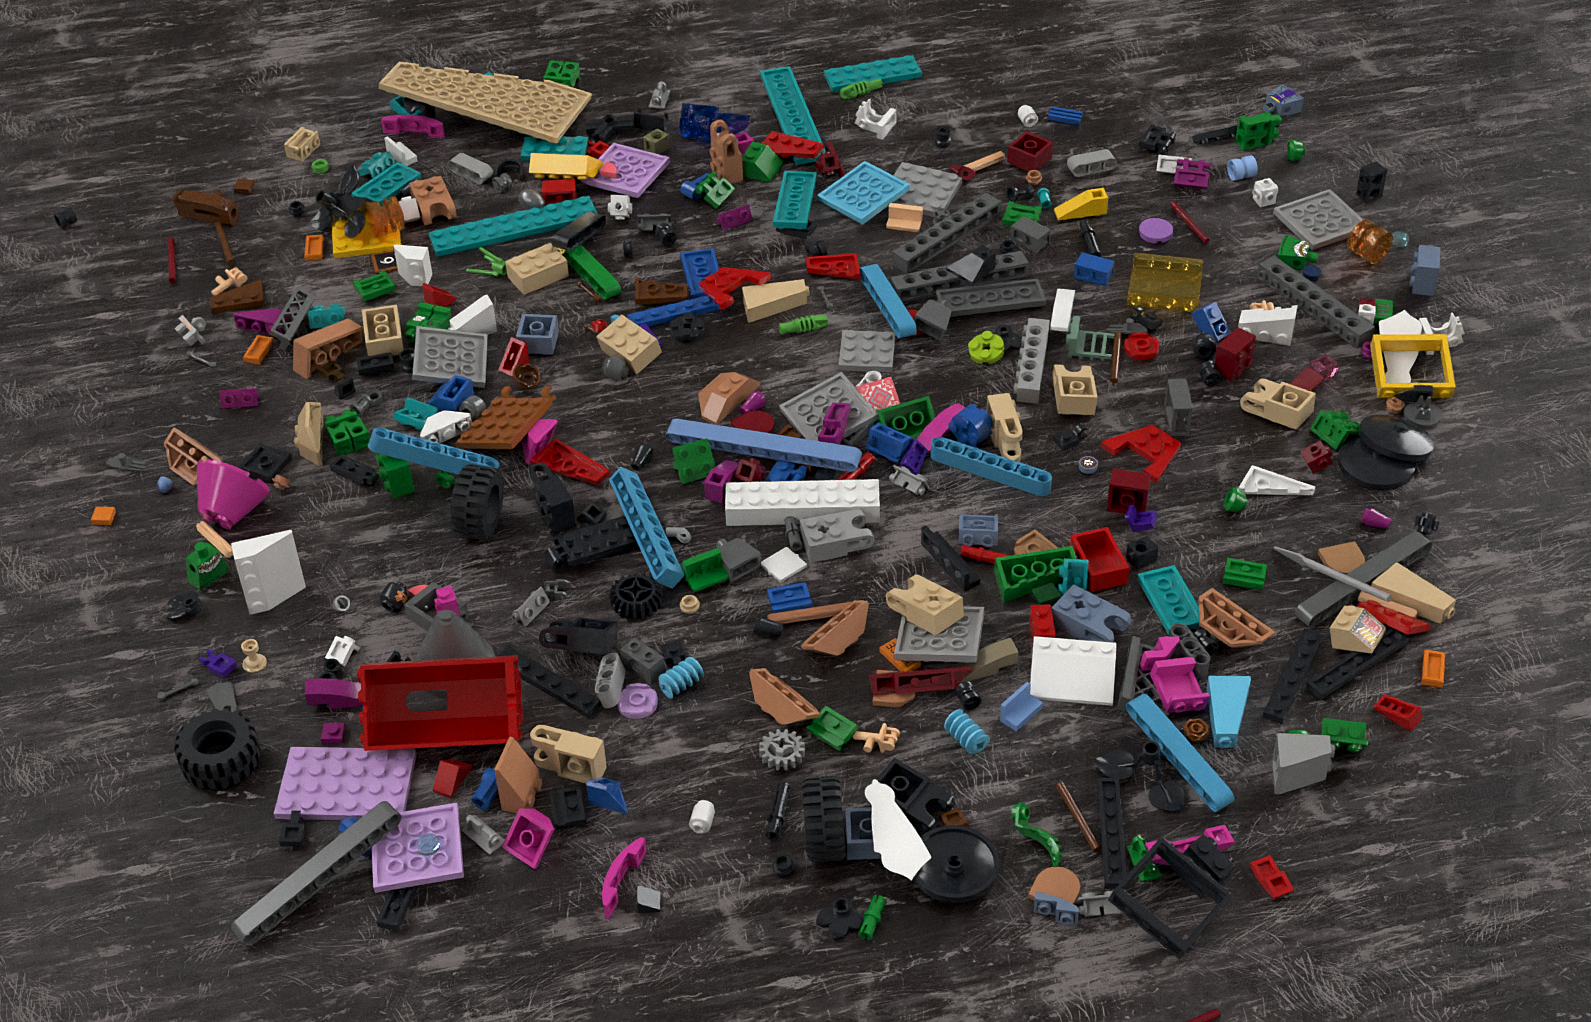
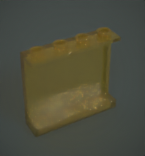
M1134 253L1127 305L1188 312L1197 310L1204 260Z

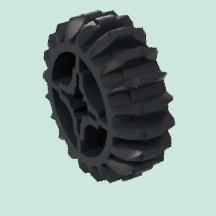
M636 572L635 575L628 574V577L621 576L620 580H615V585H611L609 594L610 605L615 613H619L620 617L626 616L627 620L631 617H634L635 620L637 617L644 619L645 615L651 616L652 612H657V609L661 607L663 599L662 587L656 579H653L652 575L647 577L645 573L638 575Z

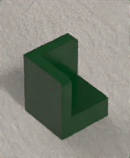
M1053 583L1034 588L1031 591L1038 605H1051L1052 608L1061 598V594Z

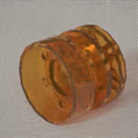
M395 196L389 197V201L387 198H384L383 207H381L378 201L366 204L368 220L376 238L387 235L388 226L393 233L397 232V228L399 231L405 229L403 211Z
M1363 219L1350 232L1346 245L1347 249L1358 256L1361 255L1369 263L1377 264L1390 251L1394 238L1391 232L1379 227L1369 219Z

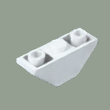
M445 410L427 418L420 438L440 444L456 437L470 428L472 424L471 415L469 413Z

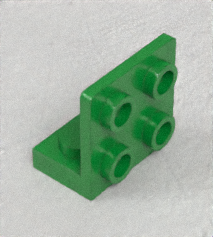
M1321 410L1310 430L1334 449L1340 450L1349 434L1359 435L1360 423L1351 421L1349 415L1343 411Z
M1329 718L1322 719L1321 735L1330 736V743L1334 745L1335 749L1342 746L1347 747V751L1360 752V750L1368 746V741L1365 740L1366 723Z

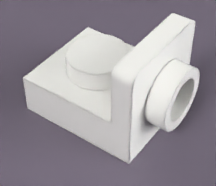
M336 636L325 658L336 659L340 665L345 667L353 650L358 652L360 648L354 644L355 640L344 636V638Z

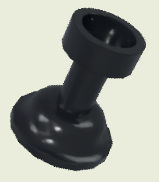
M1011 184L1007 185V201L1016 202L1019 196L1032 198L1034 196L1033 186L1031 184L1025 185L1023 189L1018 190Z

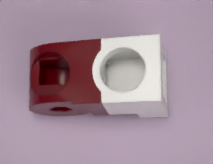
M1361 298L1358 315L1373 325L1376 300Z

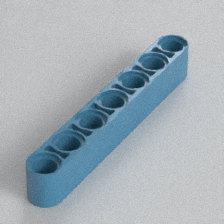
M878 264L860 267L862 282L896 336L904 338L916 335L917 328L913 318Z
M379 427L374 428L368 443V448L375 453L454 474H459L462 468L469 464L497 469L499 467V462L494 458Z
M935 437L931 440V458L936 462L1038 496H1047L1051 492L1052 476L1047 471L944 437Z
M1144 693L1126 704L1127 712L1151 741L1159 744L1160 751L1212 811L1218 812L1234 802L1235 798L1230 788L1147 694Z

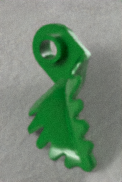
M1024 802L1015 804L1012 807V819L1019 833L1040 842L1048 850L1053 867H1058V863L1061 862L1059 857L1062 856V853L1059 851L1061 846L1055 843L1058 839L1049 835L1050 832L1027 826L1030 817L1029 807Z

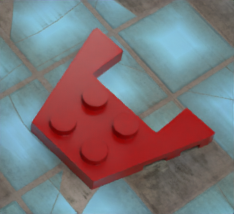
M723 267L714 274L707 276L703 281L699 282L700 289L708 297H711L715 304H719L721 310H724L734 303L733 297L727 294L748 281L761 286L772 278L770 272Z
M1152 424L1104 440L1101 447L1112 455L1117 454L1125 447H1129L1153 463L1144 469V473L1151 474V481L1157 484L1160 476L1166 471L1169 462L1171 463L1179 451L1181 442Z

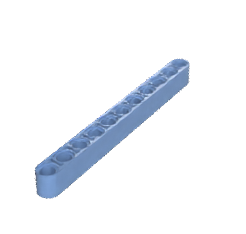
M672 419L665 435L667 440L684 445L707 438L710 448L714 450L848 472L857 470L862 456V452L856 447L683 419Z

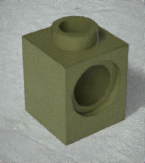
M659 129L643 137L644 150L647 152L660 154L669 149V136Z

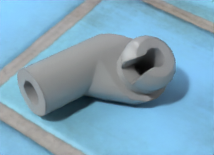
M666 527V537H676L682 543H688L691 540V534L685 528Z

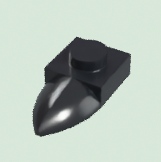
M1414 385L1413 389L1396 393L1394 397L1402 401L1417 402L1419 396L1423 395V399L1426 400L1428 396L1432 398L1433 385Z

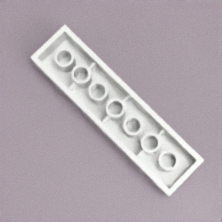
M878 479L726 483V526L785 525L784 519L788 516H794L796 523L800 524L801 519L853 509H862L866 516L865 523H880Z

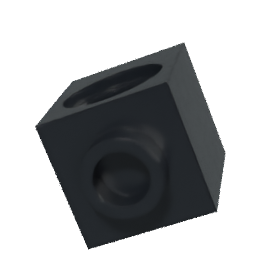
M1148 536L1127 544L1126 559L1137 570L1157 562L1158 547Z

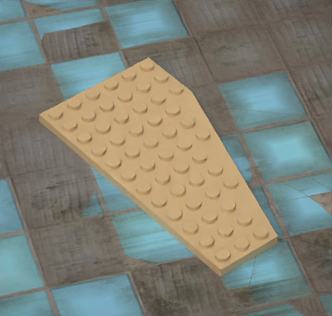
M398 62L379 83V89L386 92L398 94L401 97L411 98L418 102H424L431 106L440 107L447 111H453L460 115H466L476 120H482L489 124H495L505 129L518 131L521 134L531 135L534 138H540L556 144L588 104L592 93L550 80L538 82L518 79V76L495 73L494 76L479 73L473 74L469 73V70L447 67L444 70L433 69L430 67H419V64Z

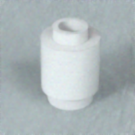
M1023 105L1019 108L1018 117L1024 126H1034L1038 121V116L1032 107Z
M701 800L694 806L689 821V826L694 832L706 833L710 830L715 814L714 805L711 802Z

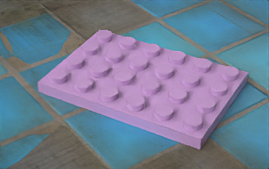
M291 747L274 811L275 819H290L291 811L297 810L301 811L300 817H303V820H344L346 817H354L358 821L382 801L389 802L398 812H405L417 755L416 749L364 751V748Z

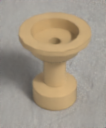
M254 639L245 640L241 648L243 653L248 656L243 660V669L249 673L263 670L267 665V660L265 656L256 653L259 649L257 641Z

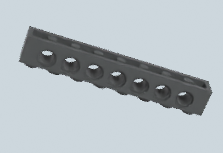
M988 193L983 194L892 252V265L906 274L910 273L999 216L1001 213V201Z
M1017 251L997 255L995 269L973 285L947 271L946 267L948 266L891 277V286L900 300L906 302L935 296L936 290L986 285L1027 277L1029 263L1023 252Z
M1272 256L1259 263L1257 278L1295 305H1298L1299 308L1358 349L1363 346V343L1372 341L1375 326L1277 257Z

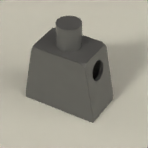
M932 299L928 300L914 317L916 328L941 341L951 315V309L946 307L947 302L943 299H938L937 302Z
M736 538L730 542L720 539L716 543V548H719L722 553V566L729 575L728 580L731 583L761 567L760 552L742 539Z

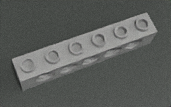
M1029 318L1028 325H1024L1023 335L1025 336H1022L1021 347L1024 348H1020L1019 358L1021 359L1018 360L1017 368L1020 371H1016L1015 382L1018 383H1014L1013 393L1017 394V402L1037 404L1039 402L1050 320Z

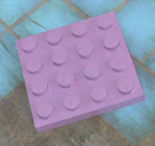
M613 143L598 160L603 161V166L606 162L615 165L617 177L601 176L599 170L594 178H587L586 181L581 180V183L638 198L670 163V158Z
M457 803L399 812L402 816L399 825L372 846L373 888L375 893L464 877L459 808Z

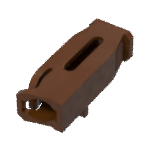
M178 189L173 195L172 200L179 216L210 223L219 221L221 224L232 226L240 216L236 201L224 198V193L220 192L219 189L213 194L194 190L184 192Z

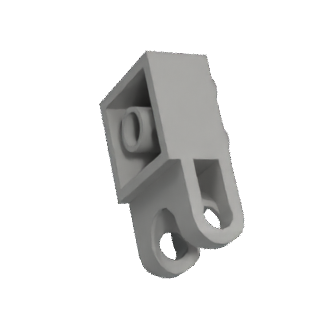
M853 509L801 519L800 537L809 562L847 556L848 552L870 548L875 540L873 533L869 529H860L866 522L864 511L862 509Z

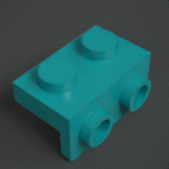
M390 151L384 153L377 152L372 156L373 159L363 162L361 164L362 167L357 171L360 176L370 174L374 178L395 164L396 161Z
M339 303L330 304V307L314 305L308 311L309 327L311 329L325 328L343 321L346 314V306H341Z
M406 398L405 407L394 412L393 419L400 421L403 425H411L417 430H422L427 418L437 414L438 408L412 398Z
M1064 558V566L1060 565L1059 577L1063 578V583L1058 585V591L1061 596L1073 584L1084 590L1087 589L1088 560Z

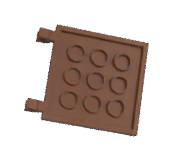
M505 386L501 391V398L494 399L490 406L481 413V416L472 422L470 428L461 434V437L456 442L458 448L514 449L553 405L552 401L557 397L556 395H549V392L552 390L551 386H545L541 392L542 397L516 398L515 395H509L511 387Z

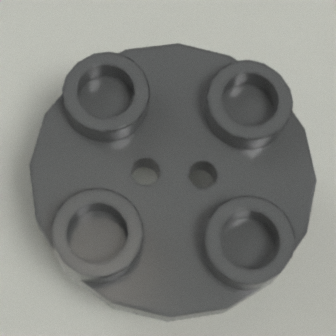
M1420 395L1417 402H1410L1404 410L1405 419L1422 428L1435 429L1442 417L1441 410L1437 405L1431 403L1430 396L1424 400L1423 395Z

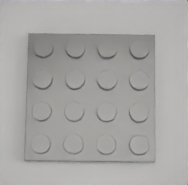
M902 162L893 176L910 184V190L893 203L923 207V215L933 217L934 210L938 208L947 209L963 182L962 177L955 173Z
M1330 189L1275 207L1273 214L1301 240L1310 243L1311 250L1369 231L1370 226Z
M417 326L412 380L445 383L453 376L458 375L472 379L473 387L485 388L488 334Z
M842 372L779 405L780 411L797 432L802 435V438L818 441V435L823 428L822 420L832 402L850 403L851 406L842 439L878 420L876 411Z
M963 606L964 617L937 635L907 621L906 616L902 615L894 652L895 660L977 662L985 614L984 607Z

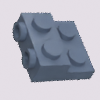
M960 514L958 544L965 546L982 545L984 547L997 546L998 516Z

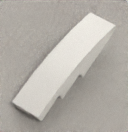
M1057 289L1050 330L1068 332L1075 290Z

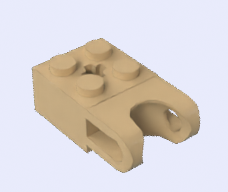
M1054 365L1052 379L1058 414L1095 415L1098 397L1091 366L1081 365L1080 371L1070 372L1065 369L1064 365Z
M1260 379L1254 385V393L1247 392L1241 398L1240 404L1242 409L1249 413L1297 430L1314 412L1316 393L1285 382L1278 384L1267 379ZM1247 400H1249V401H1251V402H1253V403H1255V404H1254V405H1251V404H1249V403L1247 402Z
M1009 393L987 396V413L993 422V427H991L993 432L990 435L995 448L999 447L1002 457L1020 462L1021 448L1019 441L1022 440V427L1020 425V414L1016 412L1015 401L1011 399ZM1009 450H1014L1015 455L1010 456L1007 454V452Z
M914 575L908 579V590L894 588L886 593V601L891 609L906 616L907 621L934 635L939 634L964 617L963 597L920 575Z
M537 725L530 733L532 744L538 747L534 754V761L540 768L556 771L560 777L583 783L602 777L607 768L604 742L601 739L546 725ZM540 734H545L547 736V739L537 736ZM545 755L548 756V757L545 758V759H541L542 756H545Z

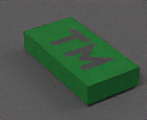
M1375 299L1374 323L1379 324V321L1393 316V301Z

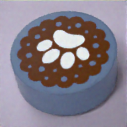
M1085 456L1079 460V470L1081 472L1092 474L1097 471L1098 461L1094 457Z

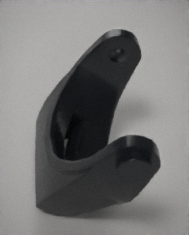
M506 158L496 166L493 177H499L504 172L515 171L520 173L521 181L525 179L523 163L515 159Z

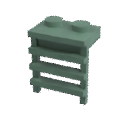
M1073 316L1072 323L1068 324V333L1070 334H1067L1066 345H1069L1068 358H1072V355L1079 356V359L1083 357H1090V360L1101 358L1100 361L1111 359L1112 354H1105L1107 338L1114 339L1115 334L1079 330L1080 316ZM1086 336H1093L1090 352H1084ZM1097 337L1103 338L1101 353H1094Z

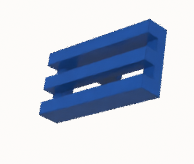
M1051 107L1048 120L1079 125L1083 112Z

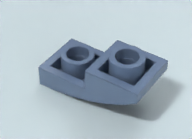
M1035 892L1033 912L1043 915H1056L1055 923L1078 925L1079 908L1059 897Z

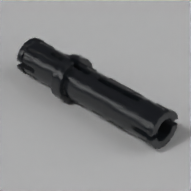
M1088 219L1081 220L1079 222L1082 230L1081 235L1087 244L1090 255L1101 257V252L1095 239V231L1091 228L1090 221Z
M779 782L777 784L772 810L767 817L768 826L765 837L769 840L774 841L779 838L780 828L785 821L784 811L790 791V785L788 786L786 782Z

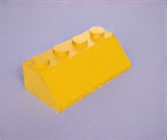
M531 153L529 173L534 174L535 178L544 179L545 176H549L551 179H559V177L573 179V177H577L578 180L586 181L587 178H594L603 166V161L588 155Z

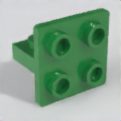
M707 438L672 448L675 461H672L673 469L678 470L682 484L706 478L710 471L715 468Z
M719 548L684 560L680 564L684 573L683 577L693 592L729 579V575L722 566V553Z

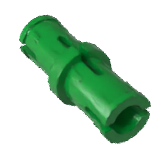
M873 895L870 906L863 915L864 921L858 932L860 938L865 940L868 935L867 940L872 939L876 925L881 921L880 915L886 904L884 897Z

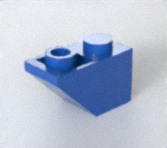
M1216 302L1204 305L1191 312L1198 329L1204 333L1211 334L1216 341L1231 333Z

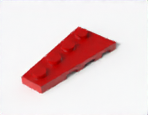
M557 438L530 459L531 465L545 463L551 472L598 486L610 476L607 468Z

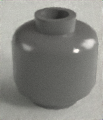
M616 355L606 357L601 369L605 377L615 381H620L622 377L626 378L629 372L627 361Z
M476 395L467 397L459 405V412L469 413L472 422L477 420L481 413L486 410L484 401Z

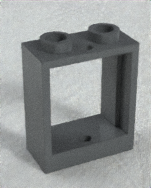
M1168 379L1164 407L1170 436H1189L1193 407L1187 380Z
M434 582L404 604L407 618L427 632L434 619L424 612L435 604L434 599L437 598L436 590L442 588ZM456 597L459 617L465 621L469 617L467 604Z

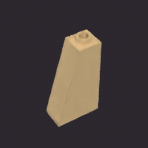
M804 279L742 287L743 304L748 322L807 304V296H810L809 287L805 286Z
M1397 562L1372 582V587L1392 595L1391 601L1413 608L1418 611V616L1441 624L1444 620L1450 619L1455 613L1456 599Z

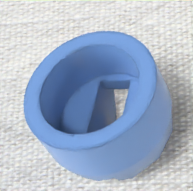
M161 476L157 482V489L163 493L168 492L174 483L169 478Z

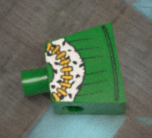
M1284 235L1277 258L1294 270H1303L1306 262L1317 264L1319 253L1309 252V242Z
M204 542L196 543L194 546L195 551L186 558L188 582L200 591L230 571L219 550Z

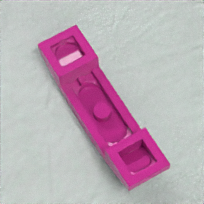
M394 115L381 119L383 133L399 134L401 130L428 133L429 137H445L443 123L433 118L419 115Z
M958 403L946 408L923 430L917 440L928 450L927 453H931V440L933 438L944 437L951 431L948 423L951 422L953 416L965 408Z
M1225 825L1208 828L1204 831V835L1207 838L1212 837L1217 842V848L1220 851L1230 847L1235 842ZM1200 836L1171 843L1174 844L1179 852L1183 853ZM1157 841L1145 843L1147 851H1149ZM1159 855L1153 859L1154 863L1170 865Z
M643 837L629 844L616 857L606 874L602 890L604 915L607 919L610 918L618 904L617 887L628 867L638 868L647 852L646 841Z

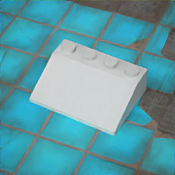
M292 530L231 543L250 615L271 610L306 588Z
M1034 636L1030 694L1039 700L1113 706L1116 643Z

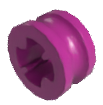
M1370 341L1363 343L1361 354L1367 358H1372L1371 350H1369L1371 349Z

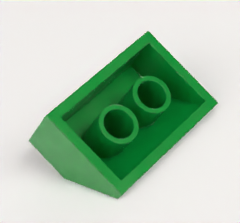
M929 396L877 410L878 420L875 421V425L881 423L910 436L911 439L919 437L935 418Z

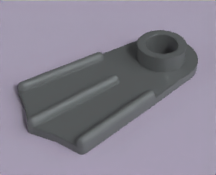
M231 682L216 683L206 690L214 707L219 709V711H222L223 708L230 709L231 712L237 710Z

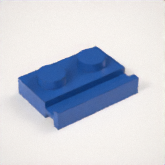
M806 582L767 589V596L773 613L812 608V601Z

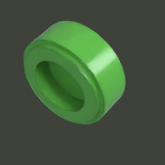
M323 159L315 160L312 163L313 172L318 174L325 173L329 169L328 162Z

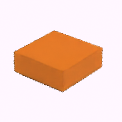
M96 507L91 518L92 525H111L116 513L115 507Z

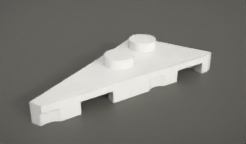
M1252 465L1240 484L1239 489L1244 494L1313 495L1315 486Z

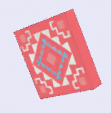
M891 377L856 387L858 392L875 411L900 404Z

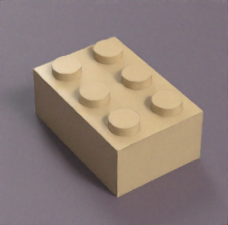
M551 243L505 261L508 278L524 295L569 276L567 260Z
M397 305L362 310L368 356L389 352L392 353V356L399 355L404 348Z
M623 315L619 316L596 336L602 351L609 356L616 355L625 359L629 370L636 375L662 353L657 338Z

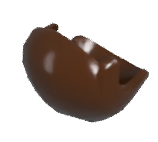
M529 364L525 366L516 365L513 370V381L521 390H531L539 385L541 378L537 368Z

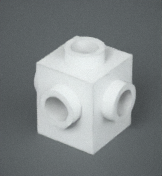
M1270 178L1256 181L1252 192L1253 199L1260 207L1275 204L1278 193L1277 185Z
M611 195V203H608V213L615 217V220H625V217L629 218V213H632V203H630L628 195Z

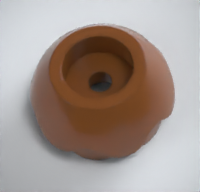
M1200 718L1190 719L1183 726L1186 738L1192 742H1202L1210 734L1208 724Z

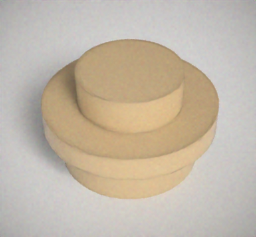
M693 595L684 596L680 602V609L684 613H694L700 607L698 599Z

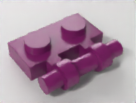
M1184 158V160L1177 159V166H1183V169L1176 168L1174 186L1207 190L1209 172L1203 171V169H1210V163L1204 162V160L1192 161L1189 158ZM1188 167L1198 168V170H1190Z

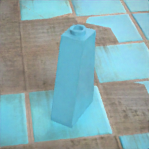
M1251 676L1208 677L1207 693L1210 695L1208 705L1214 747L1228 748L1236 746L1249 693Z

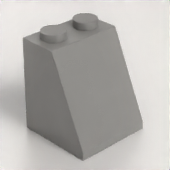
M1277 733L1272 758L1275 794H1282L1326 780L1327 771H1331V758H1334L1335 753L1334 745L1330 743V736Z

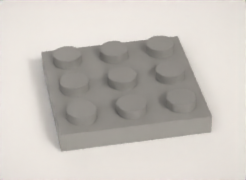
M842 330L839 370L892 372L895 333L887 331Z

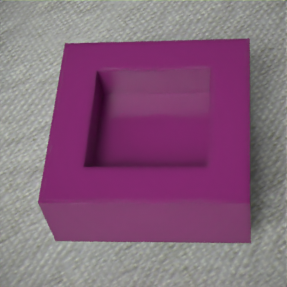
M324 723L321 735L322 744H343L346 730L345 723Z

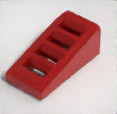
M1384 694L1373 706L1374 710L1410 731L1422 720L1421 707Z

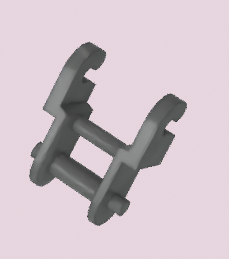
M557 579L556 581L544 582L546 596L548 598H555V600H561V596H563V599H567V594L565 592H557V589L563 588L564 584H566V587H569V581Z

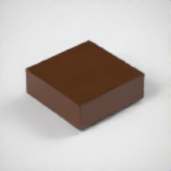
M238 179L233 188L234 193L250 194L255 186V182L249 179Z
M960 808L940 814L943 826L958 825L968 827V822Z

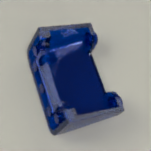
M682 103L679 132L682 136L711 143L710 126L714 121L723 120L728 126L729 134L733 133L735 135L749 126L750 115L722 112L719 107L713 105ZM719 126L716 129V132L721 133L722 127Z

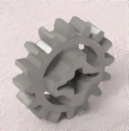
M777 729L776 734L770 731L769 737L763 736V742L759 743V755L762 757L763 763L768 762L769 768L776 766V770H779L780 767L788 770V766L795 768V762L801 763L802 757H805V743L802 742L801 736L796 737L795 731L791 734L788 733V729H785L784 732H780Z

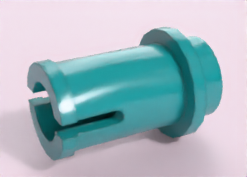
M1041 188L1037 193V197L1040 199L1041 207L1047 209L1052 205L1050 191L1046 188Z

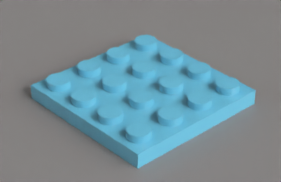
M864 161L818 194L817 197L820 202L863 225L889 206L890 203H893L908 192L910 184Z

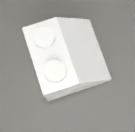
M394 245L399 275L411 286H422L423 283L429 284L432 269L428 247Z

